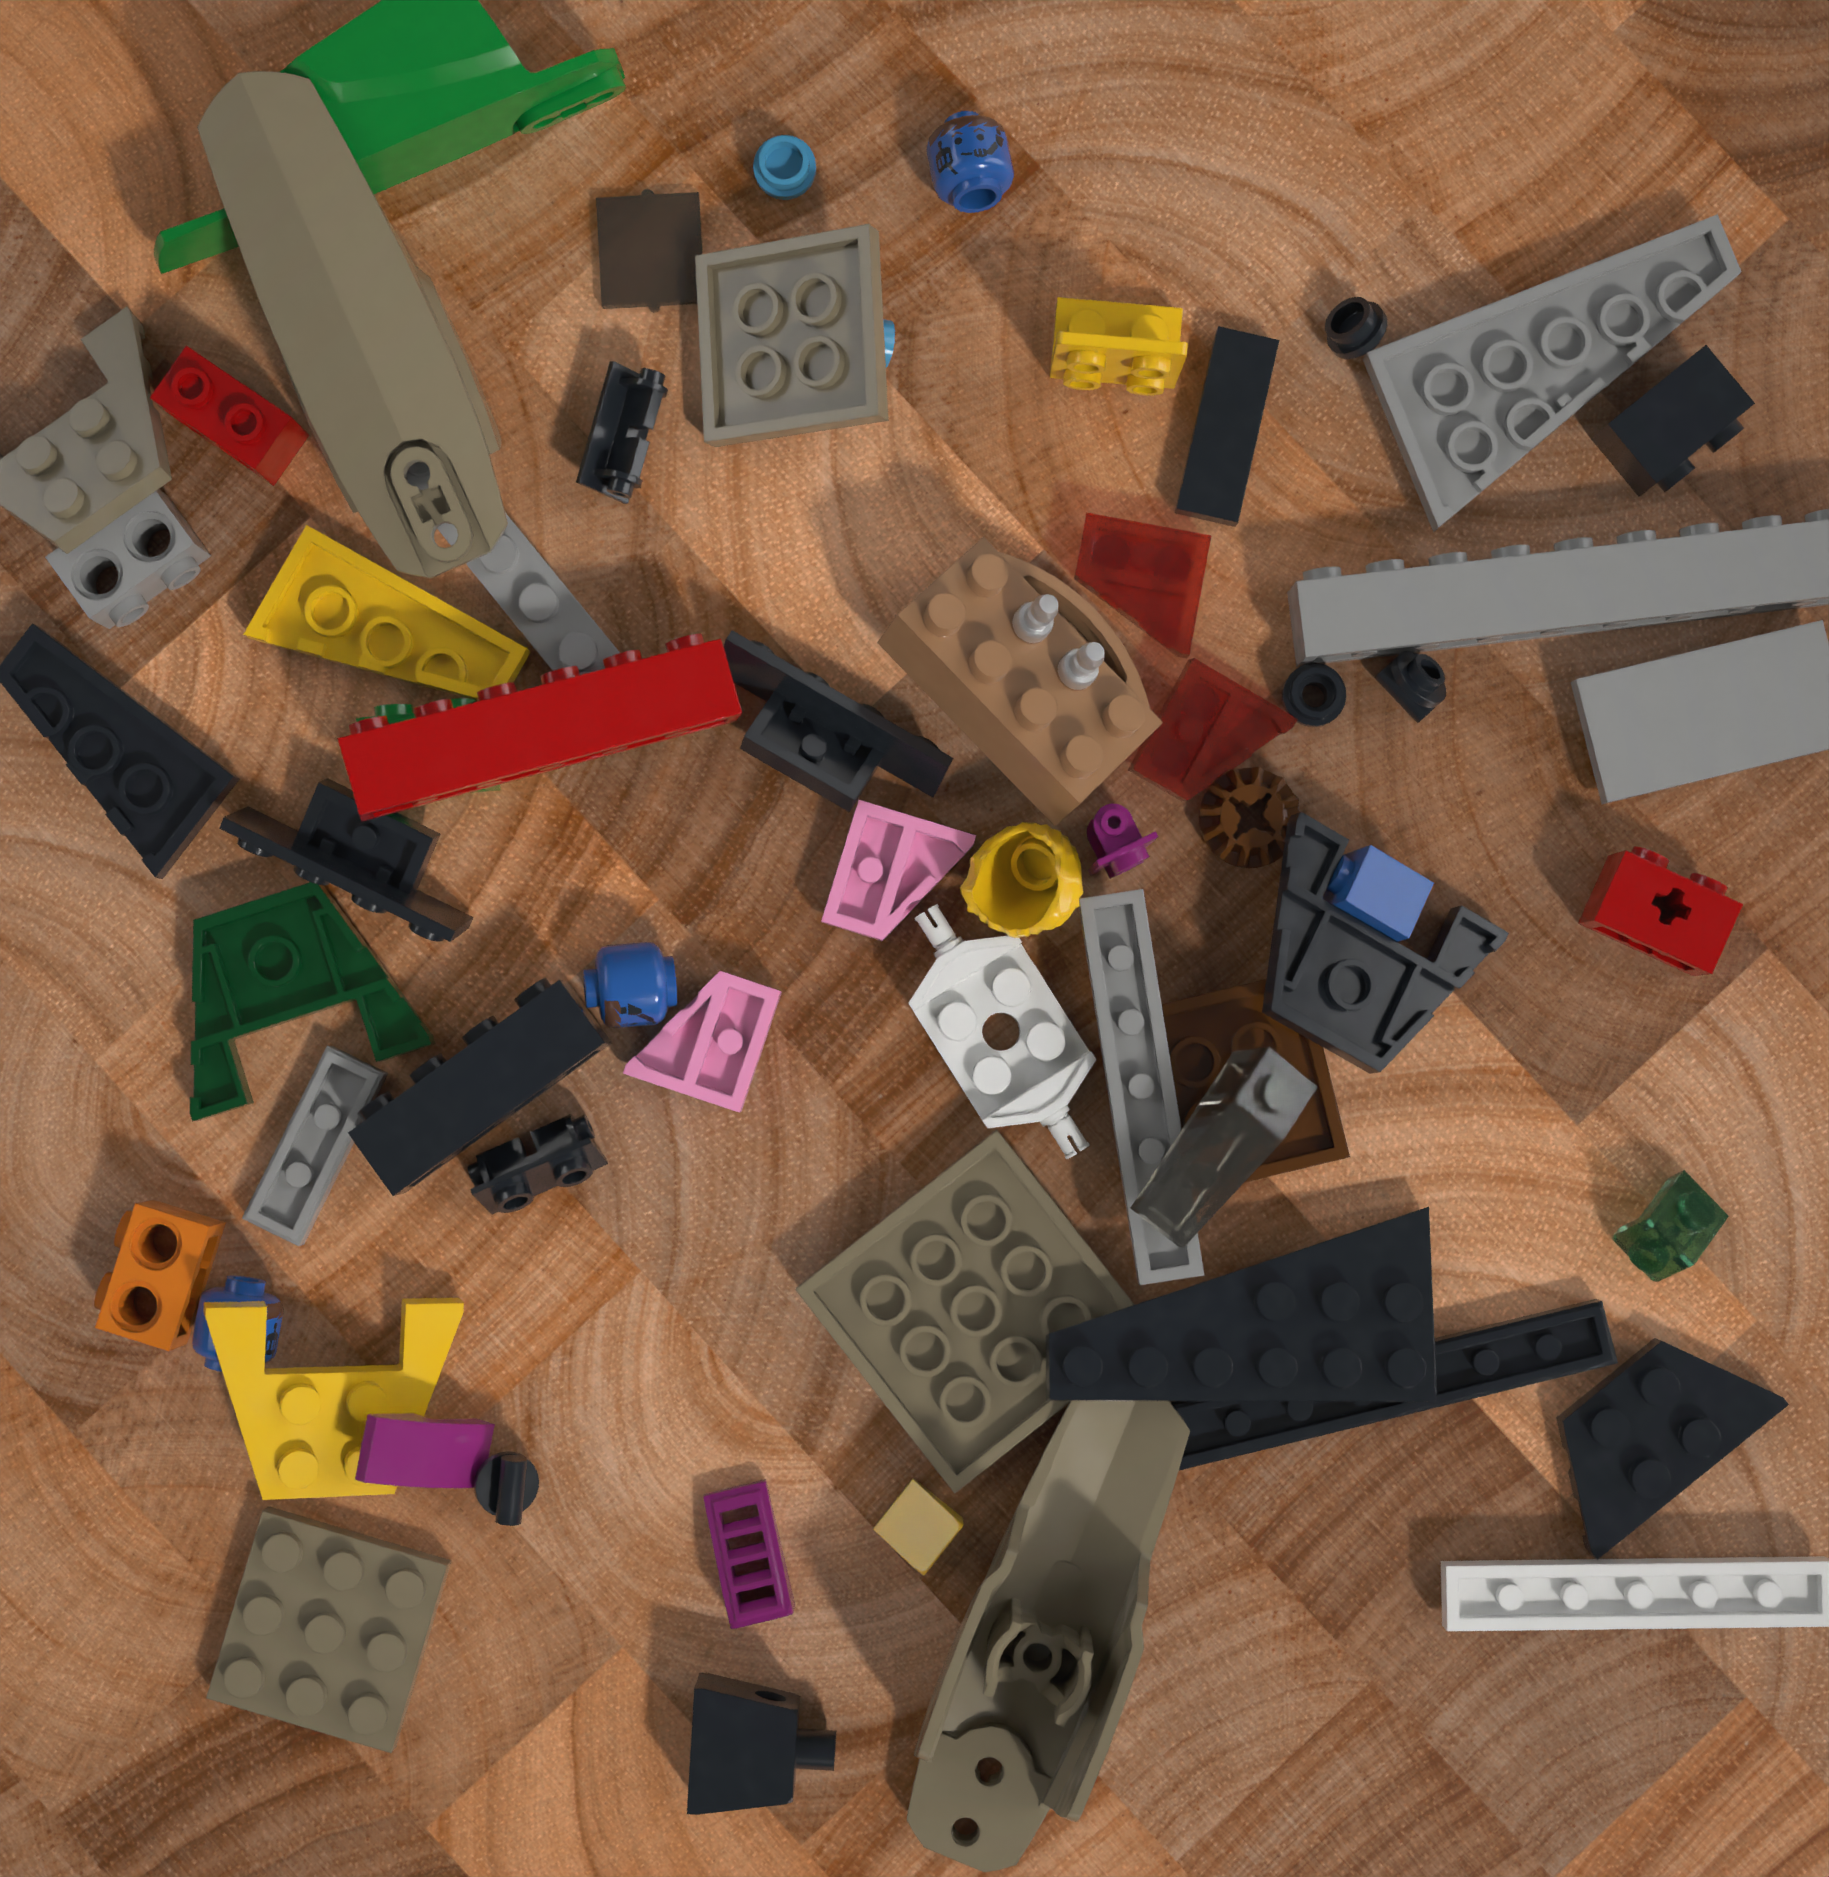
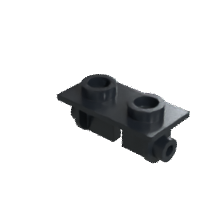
M615 361L609 362L576 483L623 504H628L634 488H641L643 481L640 479V475L650 443L646 438L648 431L654 428L661 400L668 393V389L663 386L664 374L648 368H641L639 374Z
M569 1114L531 1131L537 1153L528 1157L523 1142L519 1137L477 1154V1162L467 1166L470 1178L475 1186L470 1189L472 1195L492 1215L497 1212L510 1213L525 1208L534 1200V1196L557 1186L571 1187L586 1181L591 1177L594 1170L608 1164L606 1157L591 1140L595 1138V1134L586 1115L575 1119L572 1114Z

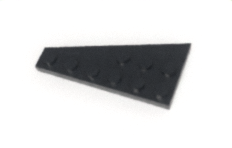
M1429 1207L1047 1334L1046 1401L1437 1402Z

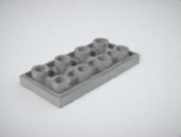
M1823 620L1595 674L1571 682L1601 804L1829 750V642Z

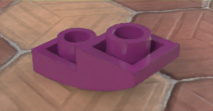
M414 1413L368 1414L355 1480L364 1483L406 1487L474 1488L475 1475L482 1463L489 1457L495 1424L477 1418L430 1419Z

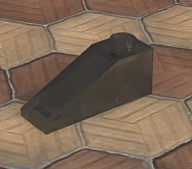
M1270 1047L1233 1051L1130 1208L1175 1245L1185 1247L1284 1140L1316 1091L1317 1086Z

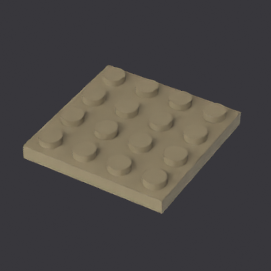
M997 1129L795 1289L954 1494L1070 1402L1046 1401V1335L1135 1305Z

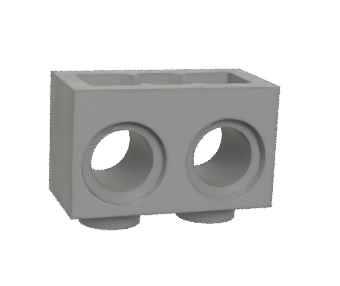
M158 489L70 553L66 554L57 548L45 558L89 619L111 629L115 625L117 627H124L138 620L149 609L147 602L166 588L175 590L191 582L201 571L199 565L211 557V554L168 495ZM169 529L171 539L168 548L158 556L149 557L147 545L151 536L157 531ZM116 566L118 581L115 587L105 594H98L96 581L99 574L108 567Z

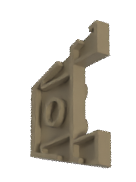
M128 307L122 309L81 339L108 380L107 384L86 399L77 402L68 412L40 432L25 439L6 456L3 457L0 453V506L66 554L172 480L160 413L155 409L153 401L149 398L151 396L150 384L154 381L150 362L144 357L141 339L145 338L144 328Z

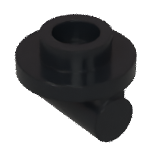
M1404 651L1374 677L1417 723L1425 718L1446 697L1445 674L1440 665L1426 654Z
M511 1451L497 1453L485 1460L479 1467L474 1479V1493L480 1505L488 1513L496 1516V1523L506 1526L521 1524L522 1512L532 1504L539 1489V1476L535 1466L524 1455Z

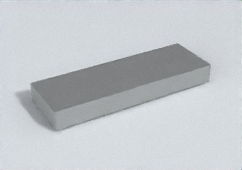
M333 1046L326 1047L242 1219L297 1246L305 1244L354 1144L348 1132L363 1122L357 1113L377 1098L388 1075L387 1072Z

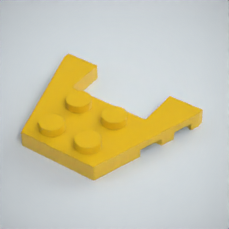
M460 1298L402 1299L400 1353L397 1365L265 1368L267 1306L264 1301L204 1302V1316L262 1500L395 1494L397 1486L364 1483L355 1480L367 1415L403 1413L425 1415L464 1312L463 1301Z

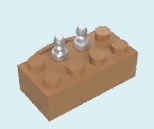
M985 537L981 538L899 612L877 642L1054 826L1081 804L1163 723L1149 707L1139 673L1126 648L1097 610L1057 577L1031 563L998 552ZM1060 614H1062L1071 624H1073L1089 643H1087L1084 640V638L1078 633V631L1071 624H1069Z

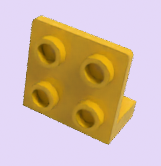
M1057 297L1050 378L1063 379L1064 386L1078 390H1095L1101 387V383L1126 385V391L1133 394L1152 396L1162 394L1164 388L1174 389L1187 357L1188 343L1180 341L1183 308Z

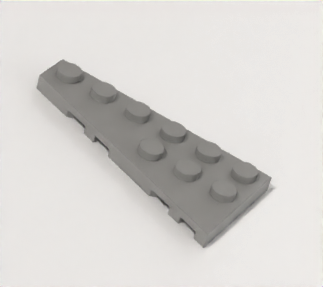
M1718 214L1365 354L1363 362L1433 533L1742 272Z

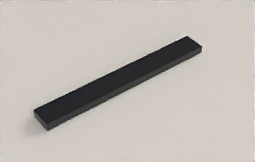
M1593 1299L1435 1338L1437 1402H1171L1190 1430L1179 1471L1617 1364L1618 1361L1603 1302L1599 1299Z

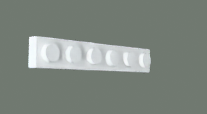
M1825 1556L1441 1561L1442 1626L1447 1631L1829 1627V1558Z

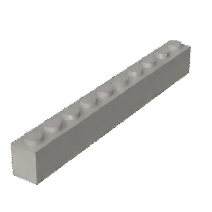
M1829 509L1806 514L1804 516L1805 522L1782 525V517L1780 515L1757 517L1742 522V530L1719 532L1718 523L1696 524L1681 528L1679 530L1680 537L1657 539L1655 530H1641L1617 536V544L1594 547L1593 538L1581 537L1555 543L1554 551L1531 554L1529 545H1512L1492 550V558L1468 561L1466 552H1451L1428 558L1429 566L1405 568L1404 560L1391 559L1366 565V573L1342 576L1341 567L1311 569L1303 572V580L1296 581L1287 592L1296 667L1310 663L1325 664L1394 656L1404 651L1420 653L1829 605Z

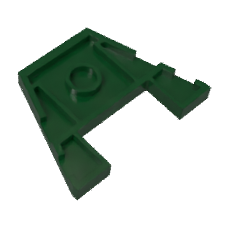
M309 882L193 920L192 1002H195V1040L191 1041L190 1064L194 1065L193 1097H190L192 1122L201 1121L254 1103L235 1044L236 1039L357 1000L376 1062H382L436 1044L433 1034L324 885Z

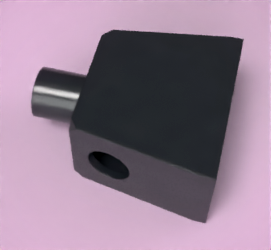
M699 1673L694 1687L687 1814L700 1815L785 1805L793 1802L796 1769L834 1771L837 1730L799 1728L800 1696L795 1693L710 1673Z

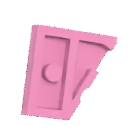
M858 800L821 922L883 941L973 847L976 835Z
M719 971L698 992V995L683 1010H680L641 1052L625 1065L623 1074L739 1113L742 1112L782 991Z

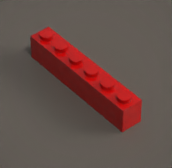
M701 633L687 635L665 643L667 652L655 656L642 658L640 650H630L603 659L605 669L580 675L578 666L564 667L541 675L542 685L517 691L514 682L503 683L478 691L479 701L453 708L451 699H443L415 707L413 709L415 718L389 725L387 716H377L350 724L348 727L351 735L337 739L361 821L736 722L742 714V709L721 638L704 642Z

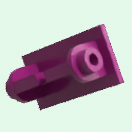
M1107 804L1101 807L1089 822L1086 831L1087 839L1098 859L1088 869L1090 876L1105 869L1109 879L1142 864L1144 860L1150 857L1146 848L1158 838L1156 831L1142 838L1130 812L1125 807L1119 804Z

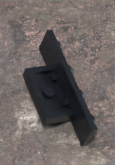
M733 630L730 632L723 647L733 682L767 702L744 735L740 746L741 750L848 812L852 810L878 767L932 798L935 796L954 759L953 757L942 752L931 740L923 736L913 735L885 719L874 707L867 704H859L831 688L820 676L811 672H804L779 658L765 644L755 640H748Z
M326 778L318 782L299 831L249 806L225 816L219 829L238 838L237 844L244 850L262 857H272L274 855L294 865V872L309 882L318 885H329L331 883L351 893L352 901L368 911L375 913H386L388 911L408 921L409 929L425 939L441 942L445 939L451 942L469 929L474 918L417 890L439 840L440 833L398 812L361 821L353 791L331 779Z

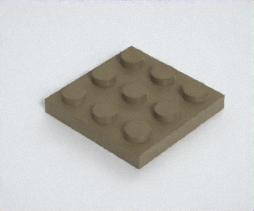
M864 224L695 256L705 443L713 447H721L889 421L879 231L870 224Z
M267 1507L262 1511L206 1698L392 1753L399 1740L452 1560L280 1509Z

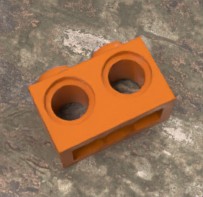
M156 1200L135 1203L133 1211L127 1210L124 1213L115 1233L114 1246L120 1248L114 1270L104 1275L95 1295L94 1307L100 1310L95 1328L166 1351L186 1345L196 1318L199 1298L205 1290L226 1222ZM160 1225L169 1227L177 1239L176 1251L170 1259L161 1256L154 1246V1234ZM140 1287L150 1290L156 1298L157 1310L151 1320L141 1317L135 1309L134 1296Z

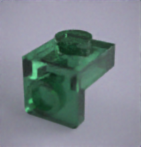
M1683 1170L1669 1177L1641 1216L1620 1227L1612 1238L1638 1269L1642 1270L1652 1281L1659 1282L1695 1265L1729 1215Z

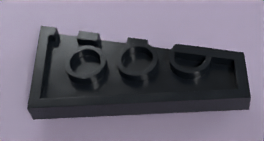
M33 623L0 664V683L42 736L49 739L67 762L66 766L81 785L87 787L106 811L105 815L121 835L126 836L143 858L141 859L154 877L163 879L240 778L44 629Z

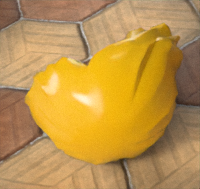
M1022 822L1016 826H1007L999 833L987 839L970 858L967 878L960 886L961 894L968 905L967 911L979 916L980 921L988 924V927L1006 933L1007 936L1012 938L1029 937L1031 934L1038 935L1043 930H1052L1061 926L1071 916L1073 911L1079 907V898L1083 894L1081 863L1075 846H1072L1069 838L1062 835L1061 830L1052 829L1047 824L1039 825Z

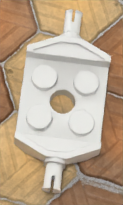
M939 905L932 906L928 909V912L936 923V928L932 925L925 912L919 914L914 919L919 923L932 946L937 950L934 953L936 961L908 1004L987 1128L1040 1122L1043 1127L1048 1126L1049 1131L1063 1151L1066 1160L1073 1157L1077 1153L1067 1139L1068 1135H1070L1079 1151L1084 1150L1090 1144L1085 1140L1075 1122L1067 1113L1070 1110L1068 1103L1093 1066L1096 1058L1088 1050L1022 946L1020 938L1000 936L963 941L961 936L958 938L955 936L956 934L939 909ZM993 1014H1008L1018 1024L1019 1037L1017 1042L1007 1050H995L988 1046L983 1038V1025L987 1018Z

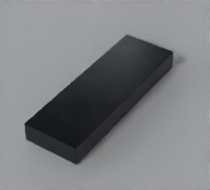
M1218 326L1177 499L1176 514L1236 527L1238 524L1280 340Z

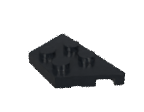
M1654 1338L1556 1417L1562 1447L1568 1453L1570 1463L1568 1474L1573 1496L1579 1503L1585 1535L1582 1537L1586 1550L1597 1560L1789 1404L1782 1396Z

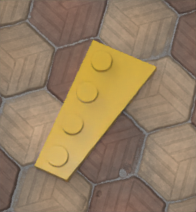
M308 525L303 529L243 634L252 640L479 701L478 691L491 686L514 682L531 653L521 644Z

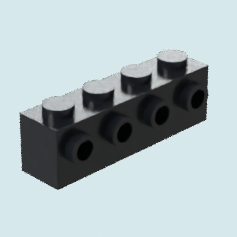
M546 978L539 980L514 999L519 1006L517 1011L500 1023L494 1015L485 1019L462 1037L467 1047L449 1060H446L442 1053L434 1056L410 1074L411 1079L415 1083L412 1087L396 1098L388 1091L368 1103L357 1113L363 1122L349 1131L348 1134L392 1196L408 1192L612 1044L568 981L558 980L551 985Z

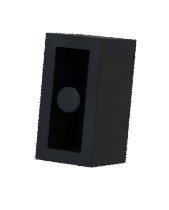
M1705 345L1614 418L1591 440L1638 497L1656 483L1665 493L1696 468L1688 457L1705 444L1714 453L1741 432L1744 427L1737 418L1755 403L1710 348Z

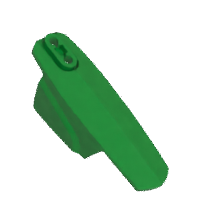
M381 0L297 56L280 71L281 73L294 74L311 80L347 143L373 194L469 155L518 131L521 134H530L546 129L617 97L626 89L623 81L625 78L624 71L614 48L593 50L537 73H530L524 68L503 34L478 0ZM225 208L159 232L154 246V258L161 274L239 247Z

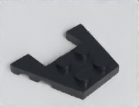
M1303 812L1291 815L1287 823L1262 1013L1369 1074L1379 1073L1434 1017L1432 1013L1454 990L1460 989L1475 974L1473 970L1489 953L1497 951L1506 941L1509 933L1461 905L1450 908L1427 959L1323 899V894L1346 849L1349 839Z

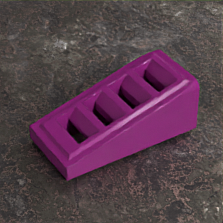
M766 1479L704 1494L703 1499L730 1629H737L792 1615L795 1609V1600ZM757 1504L759 1516L724 1524L722 1512ZM758 1531L763 1532L764 1542L730 1550L729 1538ZM768 1557L770 1568L739 1576L736 1575L734 1565ZM774 1585L775 1595L748 1602L742 1601L741 1592Z

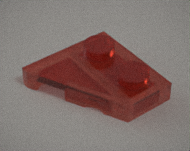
M1086 513L1074 580L1174 655L1187 659L1191 651L1211 535Z
M1195 658L1189 659L1157 716L1163 723L1142 743L1128 771L1178 800L1188 801L1211 785L1213 780L1228 770H1233L1253 756L1252 753L1269 741L1292 729L1298 719Z

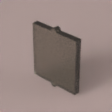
M645 189L641 195L596 198L602 308L648 307L651 312L655 313L660 310L661 306L697 304L695 256L703 254L699 192L654 195L652 190Z

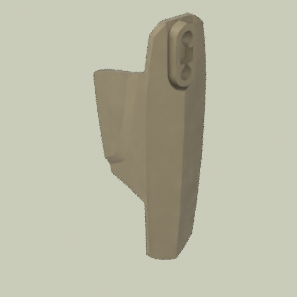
M273 71L238 73L214 97L197 128L222 203L261 307L281 351L284 364L308 424L338 487L352 512H359L374 538L399 572L433 578L491 553L508 525L501 493L490 458V454L501 448V435L474 368L431 278L414 265L404 244L376 200L347 143L311 80L294 74ZM417 462L427 464L430 470V478L427 481L428 488L424 490L410 485L407 480V471L410 466ZM444 523L453 524L458 533L455 544L448 548L439 547L434 540L436 529Z
M1170 1401L1069 1402L999 1544L985 1580L973 1596L946 1657L914 1749V1756L919 1758L906 1820L924 1848L982 1872L1001 1870L1017 1865L1050 1808L1060 1817L1072 1822H1077L1080 1819L1109 1750L1144 1650L1142 1624L1148 1607L1150 1562L1190 1434L1188 1426ZM987 1757L995 1758L1000 1761L1002 1767L997 1773L990 1775L987 1782L981 1780V1771L977 1766L978 1762ZM965 1817L971 1818L977 1823L978 1827L971 1834H961L954 1827L955 1821Z

